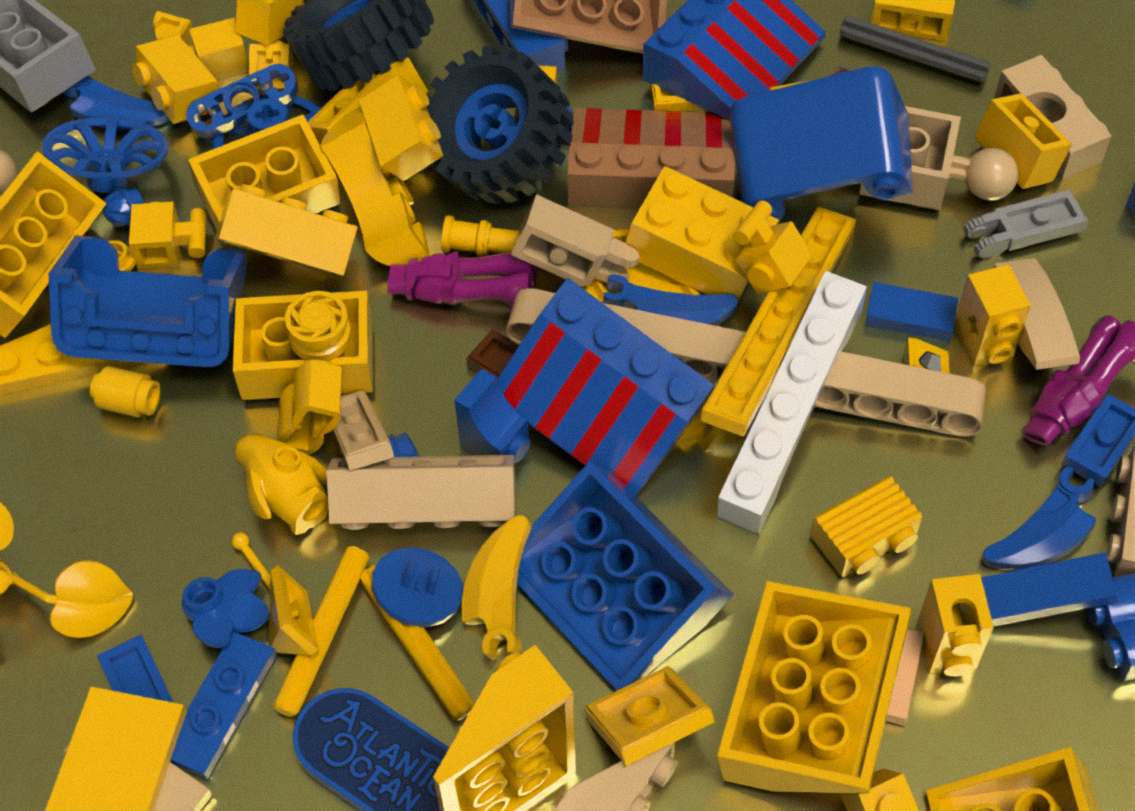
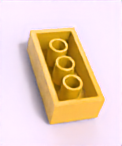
M38 151L0 197V335L4 338L21 321L49 283V272L75 236H83L107 204Z

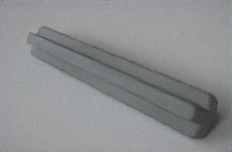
M851 16L845 17L840 28V35L978 82H984L990 70V63L988 61Z

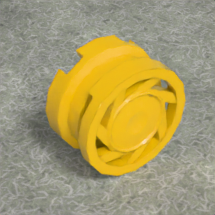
M324 291L307 292L295 298L287 307L284 316L286 329L289 334L290 345L299 357L306 361L311 359L330 361L340 356L349 346L352 336L347 309L342 300L336 295Z

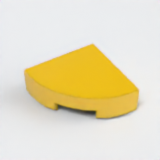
M157 11L153 18L156 40L179 35L186 42L190 36L189 29L193 28L191 20Z

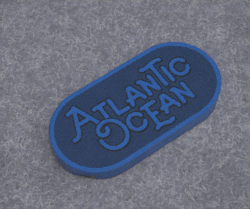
M339 688L329 690L312 699L300 712L293 730V744L301 766L313 779L360 811H440L433 776L450 747L372 695L358 689Z

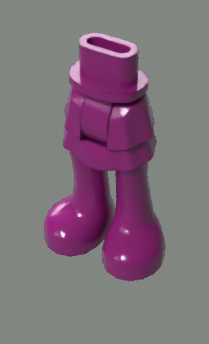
M457 251L446 256L443 253L421 258L419 262L418 258H410L408 264H391L387 289L388 294H405L407 300H414L416 297L423 301L441 305L447 303L456 306L460 302L498 300L507 303L510 310H512L517 292L527 288L533 289L532 287L536 286L537 266L512 256L511 252L477 258L459 257ZM478 276H502L485 279H463Z
M1111 315L1099 318L1091 327L1089 337L1079 351V364L1070 365L1066 371L1055 370L1052 381L1046 383L1038 402L1030 410L1029 416L1031 420L1021 430L1028 440L1049 446L1057 436H1067L1070 432L1069 426L1074 427L1092 415V410L1102 404V397L1119 372L1130 362L1135 364V322L1127 320L1121 325Z

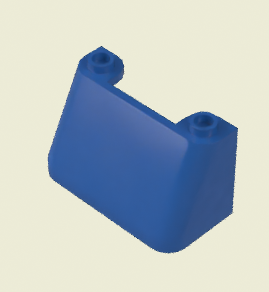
M871 66L743 97L732 104L730 109V125L741 200L751 207H754L761 200L768 202L772 207L770 216L779 219V221L785 214V204L783 201L785 199L862 182L869 195L881 200H891L895 197L913 194L909 114L892 75L881 67Z
M75 236L48 274L53 343L65 355L78 358L198 367L217 366L226 359L231 348L235 329L236 298H241L247 269V249L221 247L212 250L204 260L202 268L203 277L119 271L118 253L110 242L98 237Z

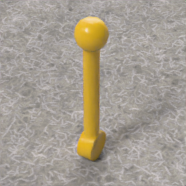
M244 532L235 533L231 539L232 546L237 550H241L255 571L261 573V579L270 591V574L249 546L248 535Z

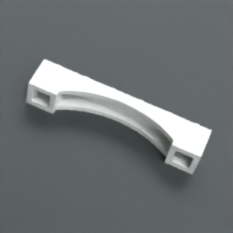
M825 271L718 497V518L760 535L777 498L778 490L814 405L844 346L846 347L862 313L867 286Z

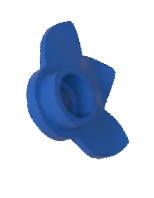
M236 569L227 572L218 580L202 577L193 580L186 586L183 591L181 606L185 616L193 621V632L200 642L214 648L227 647L234 631L248 632L255 630L270 618L266 604L256 595L252 594L260 583L261 573L247 569Z

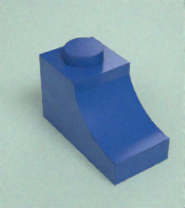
M481 369L454 400L460 448L473 456L515 455V463H518L523 459L530 447L528 419L520 415L507 401L500 390L497 377Z

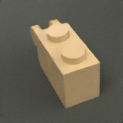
M537 194L521 223L511 255L564 279L569 278L580 286L590 285L594 278L608 284L609 275L613 274L621 275L628 280L630 276L627 269H632L640 260L638 251L635 248L612 237L614 229Z

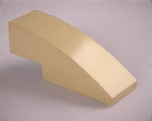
M1031 258L994 263V268L1010 265L1031 304L1018 345L1034 368L1037 370L1079 364L1080 355L1064 308L1051 281L1037 259Z

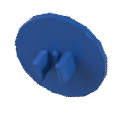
M408 547L393 550L380 558L372 573L371 590L377 604L390 617L407 625L429 627L443 624L456 614L462 602L463 582L457 570L444 557L426 549Z

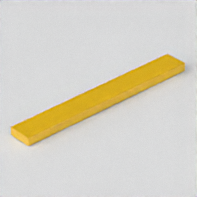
M817 206L801 235L813 255L790 287L769 291L704 405L700 421L744 437L773 383L825 271L830 273L833 271L854 231L857 219Z

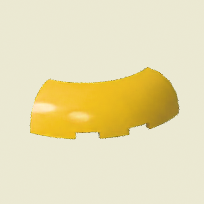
M359 107L341 118L330 128L323 137L320 148L333 166L352 203L362 231L365 251L376 261L391 266V264H408L410 258H418L419 262L421 258L430 255L423 225L420 222L414 224L416 218L411 207L414 201L405 181L395 175L393 176L392 173L380 167L362 109Z

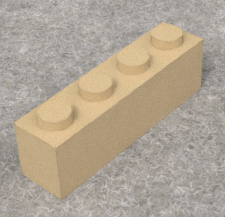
M515 455L393 457L349 471L344 458H332L326 470L329 524H342V528L363 529L368 527L369 523H387V526L390 528L403 529L414 526L415 522H433V525L436 527L451 528L459 526L461 521H479L481 526L498 527L515 517Z

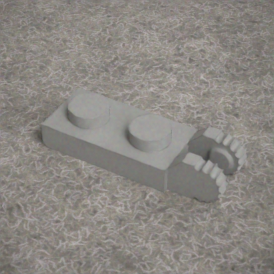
M1065 190L997 208L992 213L972 218L965 224L963 231L969 239L987 236L974 247L977 257L984 259L999 256L1006 249L1011 251L1085 231L1089 221L1071 190ZM996 229L998 230V234H994L991 237H988V235L991 234L993 231H995Z

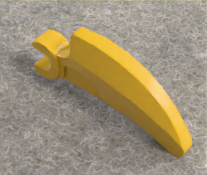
M522 515L515 516L504 523L481 546L472 561L464 583L461 599L462 621L467 626L486 625L487 634L482 641V650L484 655L491 660H496L497 646L507 640V652L509 654L522 652L521 640L516 635V589L523 549L531 531V522Z

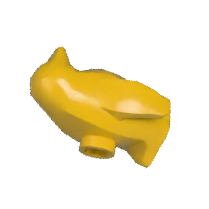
M256 433L246 435L238 440L234 447L237 462L246 473L248 501L256 515L262 519H271V512H273L290 525V529L295 535L306 533L309 528H315L326 518L328 513V493L323 485L327 486V471L315 458L298 451L286 443Z

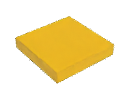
M666 666L584 707L590 724L626 766L715 722L711 708L670 666Z

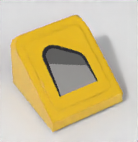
M907 338L904 350L905 365L950 374L948 351L917 338Z

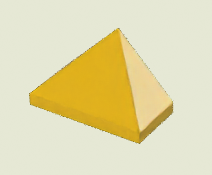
M277 565L271 569L269 646L275 648L276 653L312 655L318 651L308 592Z

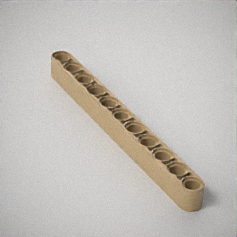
M529 288L517 292L505 330L506 336L515 344L520 345L539 314L555 293ZM603 303L715 386L746 333L744 331ZM841 352L814 407L954 436L967 437L973 436L982 430L986 388L978 380L969 377Z

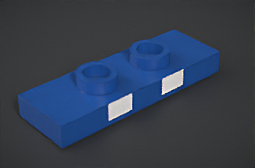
M233 632L230 643L221 650L187 709L170 760L173 765L207 780L274 662L277 656L275 648Z

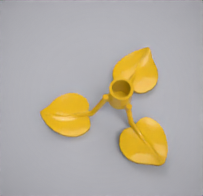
M0 501V550H3L13 539L14 523L10 512ZM0 555V594L4 593L10 584H15L40 600L54 604L50 612V623L56 631L63 635L83 638L99 634L114 625L125 614L132 602L133 592L111 568L103 563L81 560L70 564L56 577L54 582L56 595L24 580L18 573L11 572Z

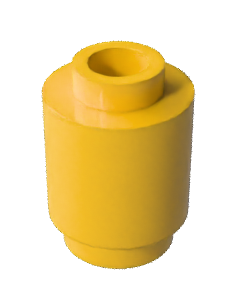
M106 366L100 373H96L90 385V396L94 398L98 409L139 418L143 414L152 415L160 399L161 389L158 381L151 380V377L147 374L112 366Z

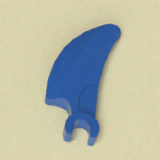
M88 75L62 92L67 97H78L70 105L71 114L78 119L119 117L143 122L152 127L170 122L162 110H158L153 102L116 91ZM119 126L117 130H131V128Z
M617 274L609 275L607 289L619 293L604 292L603 303L714 326L728 319L738 306V298L734 294L689 295L665 292L633 285L625 277Z
M1071 466L1064 468L1060 472L1057 487L1037 512L1009 536L986 547L982 556L983 563L995 569L1020 570L1050 564L1070 554L1084 542L1095 527L1096 518L1078 506V503H1083L1091 497L1095 480L1089 478L1084 485L1073 486L1069 482L1072 479L1074 468Z

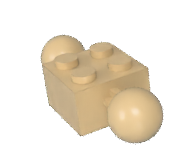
M905 106L909 114L913 194L895 197L890 201L941 210L949 178L965 181L973 195L987 201L1002 199L1014 189L1018 180V167L1016 161L1008 152L999 148H985L976 152L971 158L955 156L953 154L961 117ZM861 182L859 194L873 197L868 194Z

